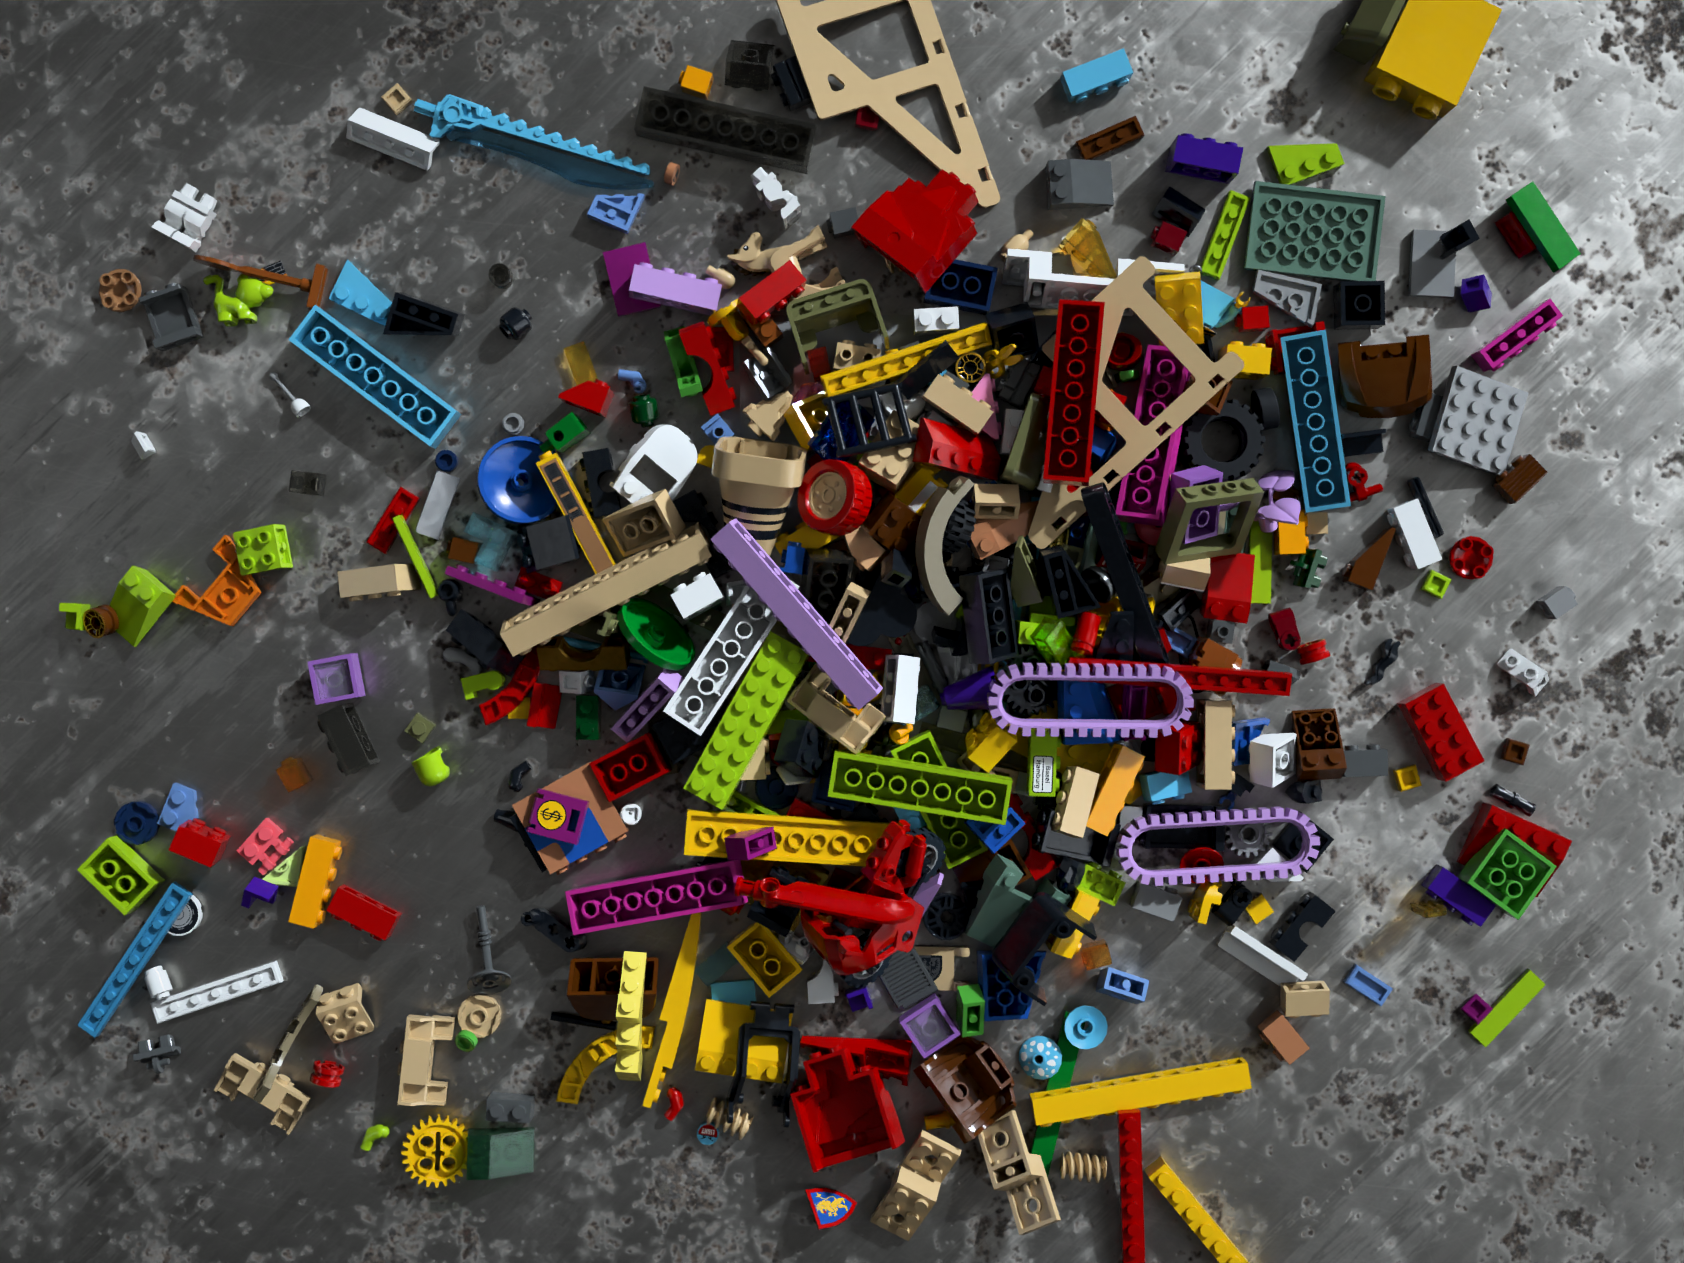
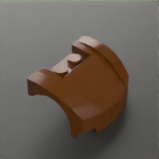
M1429 335L1406 337V342L1361 346L1360 341L1338 343L1341 405L1344 409L1357 412L1360 417L1392 418L1413 413L1416 408L1431 400L1432 369Z
M960 1035L913 1070L925 1088L931 1087L955 1122L952 1127L964 1144L973 1140L989 1125L1014 1109L1017 1105L1013 1091L1015 1083L1005 1063L985 1041H978L972 1036L962 1037Z

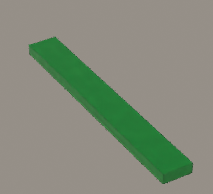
M1064 1010L1056 1043L1062 1054V1064L1058 1072L1051 1078H1048L1045 1091L1067 1088L1071 1084L1079 1048L1070 1043L1064 1031L1065 1020L1070 1011ZM1085 1022L1081 1024V1029H1084ZM1061 1122L1052 1123L1048 1127L1036 1126L1030 1154L1041 1155L1047 1178Z

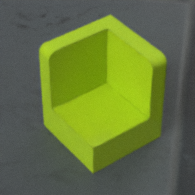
M59 603V611L66 612L65 628L85 630L83 615L86 610L90 609V604Z

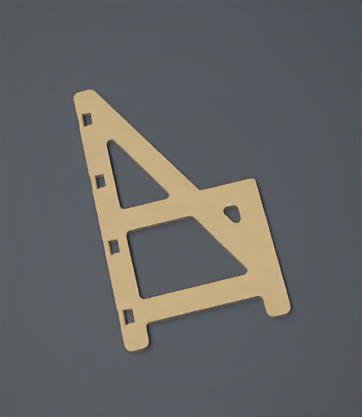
M776 0L819 120H825L868 107L939 171L943 169L947 173L953 172L959 177L961 183L964 185L966 183L970 184L976 190L977 205L981 208H988L998 204L1000 194L992 177L988 160L972 115H970L966 98L931 0H825L808 6L801 5L800 0ZM905 1L910 8L928 63L873 80L817 31V28ZM939 41L943 53L936 54L933 43ZM828 77H835L844 88L839 91H833ZM930 86H936L943 101L960 153L955 154L898 104L896 97ZM961 105L965 117L959 118L955 107ZM983 168L988 181L984 182L981 181L978 173Z
M1144 256L1138 257L1092 300L1105 302L1095 410L1126 441V445L1089 478V486L1104 482L1108 491L1244 368L1243 360L1232 351L1226 353L1219 361L1212 362L1143 288V284L1153 276L1155 267ZM1126 309H1131L1195 378V382L1146 426L1142 425L1102 382L1120 322ZM1056 334L1042 346L1043 352L1052 362L1054 361ZM1218 374L1223 380L1212 388L1208 382ZM1166 422L1171 427L1163 435L1159 436L1155 430ZM1113 469L1118 475L1107 484L1104 477ZM1053 484L1051 493L1042 491L1028 534L1029 539L1037 548L1045 549L1086 512L1081 489L1087 486H1080L1075 492L1069 493L1067 491L1068 485ZM1062 516L1067 522L1056 531L1052 524Z

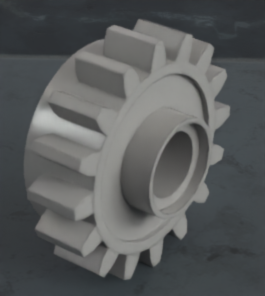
M1269 823L1226 825L1225 834L1227 838H1225V843H1230L1228 848L1231 851L1236 849L1235 854L1239 856L1242 852L1247 858H1249L1250 852L1254 856H1258L1257 850L1260 849L1264 852L1265 848L1263 845L1271 843L1267 840V836H1272V833L1267 831L1271 827ZM1250 827L1251 835L1248 838H1244L1243 831Z

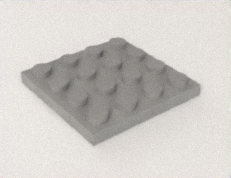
M1452 366L1427 451L1493 475H1499L1507 468L1528 392L1465 368Z

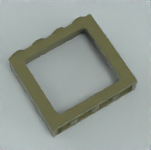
M1254 478L1176 488L1155 547L1156 553L1165 565L1241 553L1264 491ZM1240 502L1229 533L1217 534V536L1187 544L1182 543L1192 512L1196 508Z

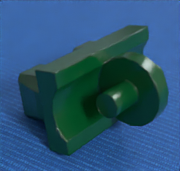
M1308 548L1305 554H1299L1298 561L1291 560L1290 565L1295 567L1293 573L1295 575L1294 586L1309 589L1320 586L1321 577L1316 576L1315 572L1317 568L1323 569L1328 560L1327 557L1322 555L1321 550Z

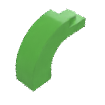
M685 326L664 331L663 333L681 397H692L703 391L694 355H687L679 335V329L685 328Z

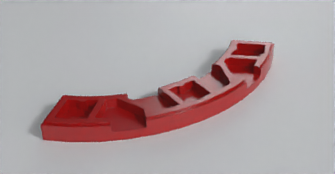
M538 644L531 647L532 650L525 654V658L517 667L510 683L495 697L479 705L485 726L507 716L518 707L533 689L534 683L541 672L537 654Z

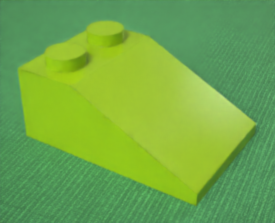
M132 565L119 581L109 605L115 610L119 618V628L115 631L133 647H136L176 595L148 570Z

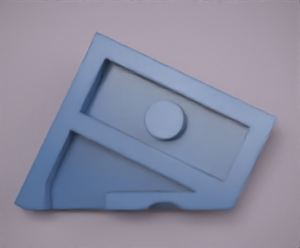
M637 193V196H624V194H615L613 196L596 195L587 213V217L628 234L645 195L642 193Z

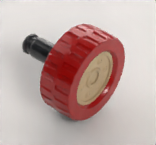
M828 459L816 463L804 475L798 490L797 504L803 521L813 530L828 535L843 536L859 528L875 508V504L872 501V487L865 472L859 467L842 460Z

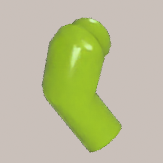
M382 1124L369 1127L360 1148L370 1151L374 1140L388 1137L389 1128Z

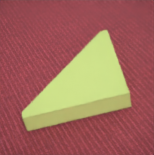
M306 846L300 847L262 880L274 885L297 887L305 858Z

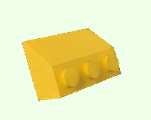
M1077 888L1069 893L1072 899L1067 907L1090 921L1092 915L1096 916L1101 906L1099 903L1100 899ZM1076 929L1070 937L1064 939L1050 933L1045 944L1050 952L1072 959L1073 955H1077L1082 943H1080L1083 933Z
M757 922L745 928L728 942V950L769 998L803 970L773 932Z

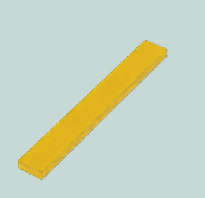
M984 322L822 375L820 378L825 397L844 394L904 374L945 340L958 356L992 345L988 323Z

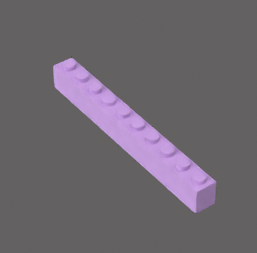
M737 518L730 521L711 538L714 548L719 553L724 554L731 568L743 576L745 584L756 591L759 600L769 606L773 616L778 621H782L787 627L789 635L801 643L803 651L814 658L818 668L822 672L827 673L834 687L846 695V700L851 706L859 710L879 694L883 687Z

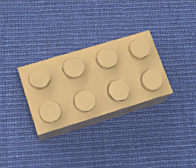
M1196 699V722H1200V730L1202 731V739L1200 741L1202 756L1199 765L1196 766V786L1205 790H1232V784L1235 783V772L1232 771V762L1235 761V750L1232 749V740H1235V728L1232 727V718H1235V705H1232L1230 700Z

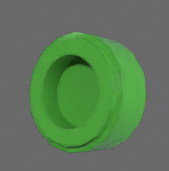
M468 1030L460 1031L455 1037L456 1046L465 1052L474 1050L478 1043L475 1034Z

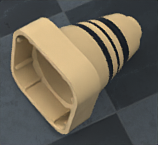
M732 436L719 438L714 446L711 474L719 478L724 526L737 518L769 557L774 548L795 487H800L802 484L807 449L793 444Z

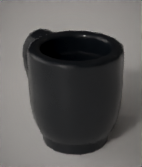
M446 579L439 583L437 594L445 602L448 615L453 617L457 613L456 602L463 596V586L455 579Z

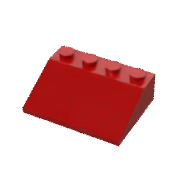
M1483 802L1456 862L1466 865L1479 850L1502 829L1506 828L1557 866L1535 896L1538 897L1563 862L1572 840L1494 805Z

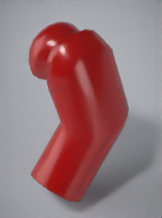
M671 1087L667 1091V1097H669L671 1106L664 1113V1116L670 1121L674 1120L684 1106L682 1093L675 1087Z

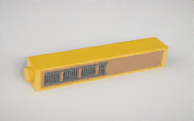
M548 451L538 456L540 461L536 462V465L563 515H569L573 533L594 573L597 574L617 564L558 453L552 454L551 451Z

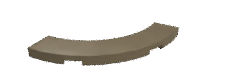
M316 984L301 1006L303 1007L300 1013L292 1019L268 1063L270 1064L268 1072L265 1076H262L253 1100L261 1103L271 1090L287 1052L306 1019L319 1002L324 987Z

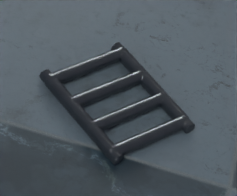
M901 382L822 398L823 405L827 406L838 449L836 450V458L849 457L917 442V437L911 432L901 395ZM892 393L903 436L890 438L879 395ZM869 397L881 441L868 443L857 401ZM849 402L859 445L846 448L835 405Z

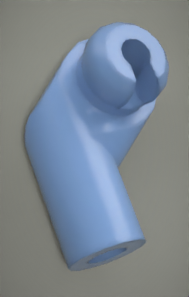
M619 369L618 380L629 381L634 388V392L638 394L646 390V381L638 371Z

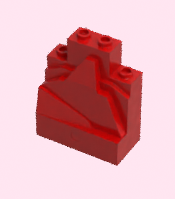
M943 169L940 170L927 187L919 180L915 182L908 177L894 191L887 190L851 227L865 249L869 245L917 281L921 290L926 293L977 235L974 227L975 222L967 216L978 203L975 194L976 190L968 183L965 185L961 183L959 177L953 172L947 173Z
M838 1045L829 1048L830 1053L824 1055L821 1054V1051L809 1054V1059L803 1061L809 1085L806 1083L797 1086L796 1091L790 1094L813 1173L818 1172L824 1167L889 1148H892V1150L896 1149L905 1142L889 1091L885 1090L878 1068H870V1065H865L857 1068L858 1072H856L849 1047L842 1049V1046Z

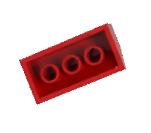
M920 418L912 462L980 480L997 481L1001 458L992 439L980 433L975 436L962 428Z

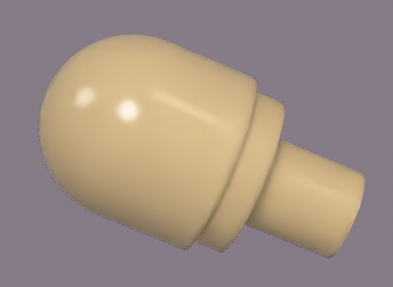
M709 265L705 272L712 276L713 279L718 280V284H722L723 289H730L735 284L734 275L724 268L717 270Z

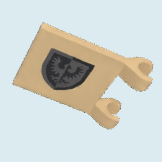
M914 946L938 990L957 991V986L970 985L969 981H954V956L968 957L970 955L969 946Z

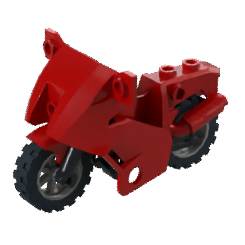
M899 820L898 823L891 821L881 837L877 839L874 851L868 855L866 866L861 869L863 875L843 889L911 903L915 907V914L912 919L894 925L877 924L801 909V923L807 940L823 959H826L830 967L849 986L853 985L855 988H859L860 985L864 987L869 982L873 983L877 980L878 976L884 973L883 970L889 966V960L894 952L897 950L910 952L912 950L924 911V907L913 898L921 884L928 882L931 876L934 877L937 874V870L941 868L942 860L945 859L946 855L944 853L946 850L944 842L931 830L915 828L910 832V824L906 820ZM910 931V937L906 941H902L904 933Z

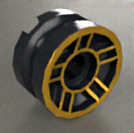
M972 352L961 355L954 366L955 376L970 385L978 383L986 372L984 359ZM966 366H974V371L971 373L967 372Z

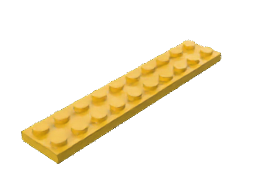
M687 809L683 854L727 858L725 837L742 831L774 827L777 848L753 858L754 860L866 866L868 855L874 851L877 839L881 837L889 823Z

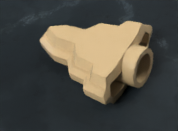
M788 391L776 394L771 400H761L756 405L751 403L742 410L750 419L747 426L758 437L764 434L774 442L781 433L779 428L784 423L783 414L790 407L793 396Z

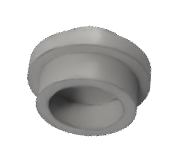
M510 413L502 421L504 431L510 435H518L524 429L525 423L519 414Z

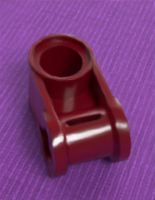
M1289 607L1268 614L1269 623L1279 648L1285 651L1297 649L1301 643V637L1292 609ZM1293 638L1290 644H1285L1286 639Z

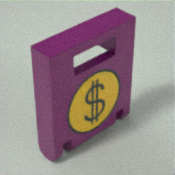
M537 788L536 793L543 794L544 796L543 798L535 797L528 823L536 826L535 828L527 827L526 831L577 845L590 801ZM573 809L580 811L575 831L567 830Z

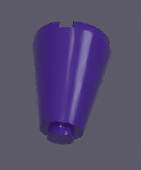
M993 666L986 667L944 687V692L940 693L942 706L947 705L948 710H989L988 706L991 705H988L987 693H993L989 689L992 679L995 680Z

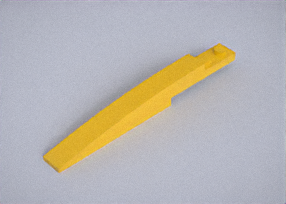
M702 912L694 913L690 916L659 1018L666 1021L667 1026L642 1105L650 1109L653 1102L657 1103L661 1092L657 1087L659 1081L664 1082L667 1069L663 1067L672 1069L682 1036L697 962Z

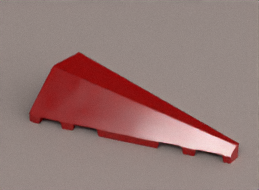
M802 1036L800 1047L805 1048L806 1046L818 1049L822 1055L830 1053L829 1048L841 1045L842 1049L849 1047L855 1068L870 1065V1068L877 1067L878 1071L883 1074V1078L889 1080L890 1077L901 1080L904 1086L909 1084L913 1056L912 1041Z

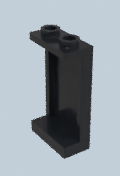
M1143 803L1142 817L1148 823V814L1159 815L1160 822H1162L1161 813H1170L1175 821V813L1184 812L1187 814V820H1189V812L1197 811L1201 813V819H1203L1202 811L1211 810L1215 812L1216 818V810H1226V807L1221 805H1153L1152 803ZM1225 825L1149 830L1139 835V843H1142V847L1145 849H1195L1206 847L1215 851H1224Z
M1042 806L1037 816L1036 832L1032 836V849L1039 853L1047 852L1097 862L1102 866H1111L1121 824L1115 822V827L1108 836L1086 827L1083 838H1072L1051 831L1056 808Z

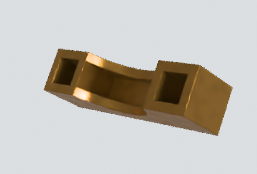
M624 635L606 636L601 646L590 651H583L572 647L563 636H553L547 644L542 646L538 644L537 646L540 670H549L551 672L558 670H627L631 658L629 642Z

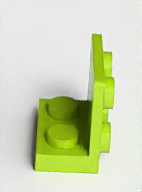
M271 524L233 533L241 575H250L274 569L293 568L285 525Z

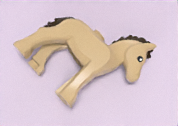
M817 225L802 240L796 241L791 245L761 251L763 240L761 234L754 232L740 249H734V253L727 255L733 268L745 276L763 275L766 272L773 273L789 260L802 274L799 260L827 249L828 246L819 225ZM835 267L831 269L829 276L821 283L815 285L805 284V291L799 297H792L787 302L789 303L794 299L845 284V280L842 279L838 268Z

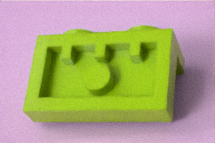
M1090 861L1088 864L1083 862L1085 864V873L1077 889L1115 906L1126 884L1121 879L1122 875L1112 870L1107 873L1101 870L1102 866L1098 863Z

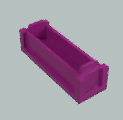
M1123 684L1121 720H1145L1148 686ZM1130 729L1129 737H1122L1124 742L1129 741V739H1141V741H1144L1146 736L1143 734V738H1135L1132 734V729Z

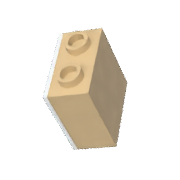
M1210 558L1166 565L1160 559L1158 565L1160 583L1204 592L1210 577Z

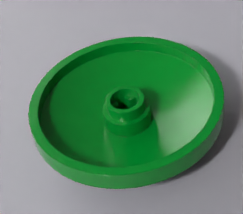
M638 598L630 599L629 602L622 605L618 610L617 620L619 621L618 625L621 632L632 647L643 657L662 668L674 671L683 670L692 662L695 657L692 639L680 622L669 612L650 601Z

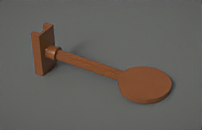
M194 255L193 261L225 271L240 272L246 276L300 288L301 291L309 292L307 308L311 310L314 305L318 307L321 305L329 270L324 265L316 264L313 279L311 280L307 278L298 279L248 266H236L229 262L201 255Z

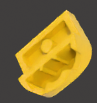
M1219 880V882L1214 883L1205 881L1196 889L1193 900L1190 899L1188 904L1189 916L1196 922L1207 924L1211 904H1221L1222 894L1218 892V888L1222 887V881Z

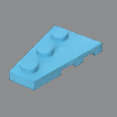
M349 260L346 261L328 298L383 326L386 325L392 302Z

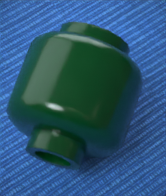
M650 394L635 396L633 401L629 403L632 421L635 424H641L642 428L653 426L654 421L660 417L657 400L654 397H650Z

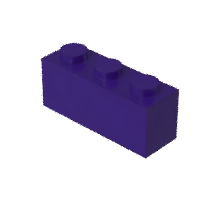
M1437 864L1421 884V886L1427 889L1425 893L1434 900L1441 899L1445 902L1442 905L1452 913L1455 911L1462 915L1460 919L1470 926L1474 923L1481 927L1496 907L1495 904L1461 879Z

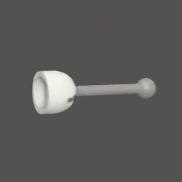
M276 372L269 374V378L275 381L292 401L291 411L297 418L306 415L310 411L311 406L303 399H295L279 380Z

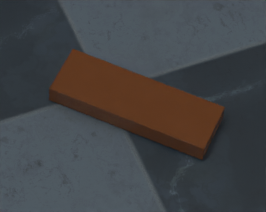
M1133 116L1076 141L1075 145L1082 160H1093L1141 139L1145 135L1137 117Z

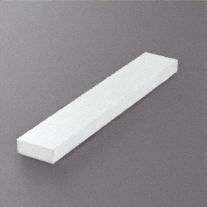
M276 960L168 996L162 1000L151 1002L150 1005L158 1024L281 983L284 980Z

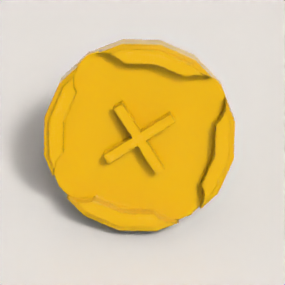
M736 299L728 307L721 308L708 317L707 322L711 328L722 323L731 338L741 341L748 335L749 331L739 314V309L736 306L738 299Z

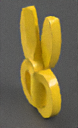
M1015 344L1007 345L1000 351L995 349L989 350L984 354L983 359L986 364V371L990 373L991 378L1002 377L1005 373V365L1012 366L1024 359L1022 355L1010 356L1017 348ZM994 355L995 359L989 361L990 356ZM998 367L999 371L994 373L993 369Z

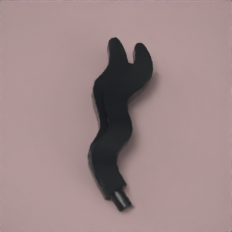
M1386 639L1382 643V657L1373 665V675L1364 682L1366 686L1369 684L1373 685L1382 680L1385 669L1398 658L1400 641L1392 643V639Z

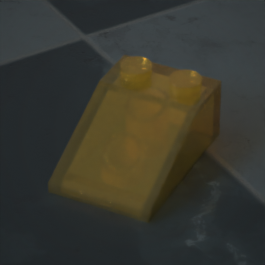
M1081 218L1063 239L1059 248L1067 255L1070 254L1071 259L1092 277L1117 278L1101 236L1096 230L1097 227L1090 220Z

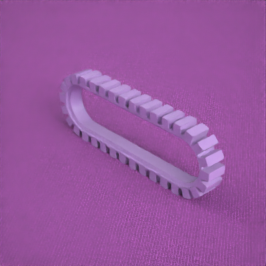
M1023 663L1022 671H1019L1017 665L1013 664L1008 666L1009 675L1003 669L996 674L1000 683L992 679L989 689L993 693H987L988 705H991L988 708L992 718H995L996 724L1002 729L1006 726L1007 732L1016 735L1020 727L1022 736H1031V728H1034L1036 736L1045 737V728H1048L1051 737H1059V728H1061L1064 737H1073V729H1076L1078 737H1087V729H1090L1092 737H1101L1102 729H1104L1106 737H1115L1116 729H1118L1120 737H1129L1130 729H1132V734L1135 738H1143L1144 729H1146L1145 733L1149 738H1157L1158 729H1160V732L1165 737L1172 734L1170 728L1172 725L1179 731L1184 726L1179 719L1182 718L1188 721L1192 713L1187 708H1194V699L1190 696L1193 692L1186 680L1170 667L1163 666L1161 671L1157 664H1149L1148 672H1146L1147 668L1144 664H1135L1134 672H1132L1130 664H1121L1120 672H1118L1116 664H1107L1106 672H1104V667L1101 663H1093L1092 672H1090V667L1087 663H1079L1078 671H1076L1073 663H1065L1064 671H1062L1059 663H1051L1050 671H1047L1045 663H1037L1036 671H1033L1031 663ZM1021 680L1159 681L1168 683L1175 689L1177 702L1170 715L1158 720L1021 719L1012 717L1004 710L1002 698L1009 685Z
M1279 806L1271 807V815L1269 808L1259 807L1257 808L1258 816H1256L1255 809L1243 808L1244 817L1242 810L1230 809V818L1229 812L1226 810H1216V818L1215 812L1211 810L1202 811L1203 819H1201V813L1194 811L1189 812V820H1187L1186 813L1177 812L1175 813V821L1172 814L1161 813L1162 822H1160L1159 815L1148 814V823H1146L1144 817L1140 816L1134 819L1136 827L1129 822L1123 827L1128 836L1119 833L1117 841L1124 846L1116 847V855L1124 857L1118 860L1123 870H1127L1126 874L1146 885H1149L1151 878L1153 885L1164 886L1163 877H1165V883L1168 885H1177V876H1179V882L1182 884H1191V876H1193L1195 883H1205V875L1207 881L1214 883L1219 882L1218 874H1220L1222 881L1230 882L1233 881L1232 873H1234V879L1237 881H1246V872L1249 879L1260 880V871L1261 877L1264 879H1274V870L1276 877L1288 878V871L1293 876L1302 874L1299 865L1306 870L1313 865L1307 858L1308 856L1317 858L1319 851L1313 849L1312 846L1320 845V837L1311 835L1318 830L1314 823L1308 822L1310 818L1297 810L1285 807V811L1284 808ZM1290 822L1299 829L1303 840L1302 848L1297 856L1289 861L1275 863L1147 870L1139 867L1132 856V845L1136 837L1145 831L1156 829Z

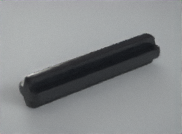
M1414 477L1408 480L1407 484L1414 499L1418 498L1433 537L1438 538L1442 536L1444 531L1420 478Z

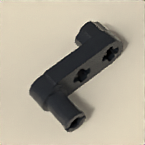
M544 908L532 909L529 912L523 913L524 916H521V923L523 925H533L535 929L566 952H575L584 949L587 945L585 933L573 935L572 927ZM557 925L559 933L553 934L554 929L552 926Z

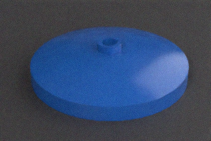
M527 436L509 437L493 445L484 455L478 468L477 486L484 504L497 517L510 523L531 524L545 519L558 507L554 496L536 465V462L540 461L538 456L544 454L539 448V445L543 443L542 441ZM516 480H523V486L519 485V482Z

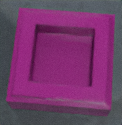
M1475 994L1461 1010L1479 1025L1493 1008Z

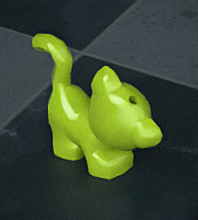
M241 273L237 278L236 297L231 298L223 295L224 280L219 275H208L203 278V282L206 285L216 284L213 305L217 312L218 322H224L226 327L237 326L238 320L244 319L245 324L257 323V315L251 312L250 308L262 306L265 300L273 294L274 290L259 279Z

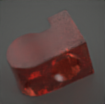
M826 346L807 351L815 383L821 382L820 376L831 373Z

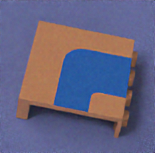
M587 763L542 788L590 801L579 843L575 845L527 832L550 875L554 872L559 875L569 869L568 864L574 861L576 864H579L588 858L586 854L592 851L598 853L606 849V843L614 840L616 843L627 837L625 833L629 831V828L625 826L613 802L609 803L590 764ZM534 792L512 805L525 830H527V827L535 828L536 825L528 822L535 797L543 798V794ZM572 810L567 830H576L580 811Z

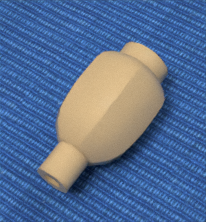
M1027 229L1023 234L1014 235L1007 240L1001 249V260L1003 262L1006 261L1008 249L1028 250V240L1034 235L1033 232Z

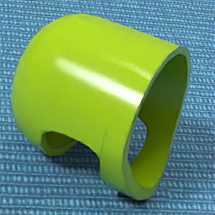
M440 746L431 749L419 759L411 762L419 780L425 786H436L449 777L450 769L441 758L443 751Z

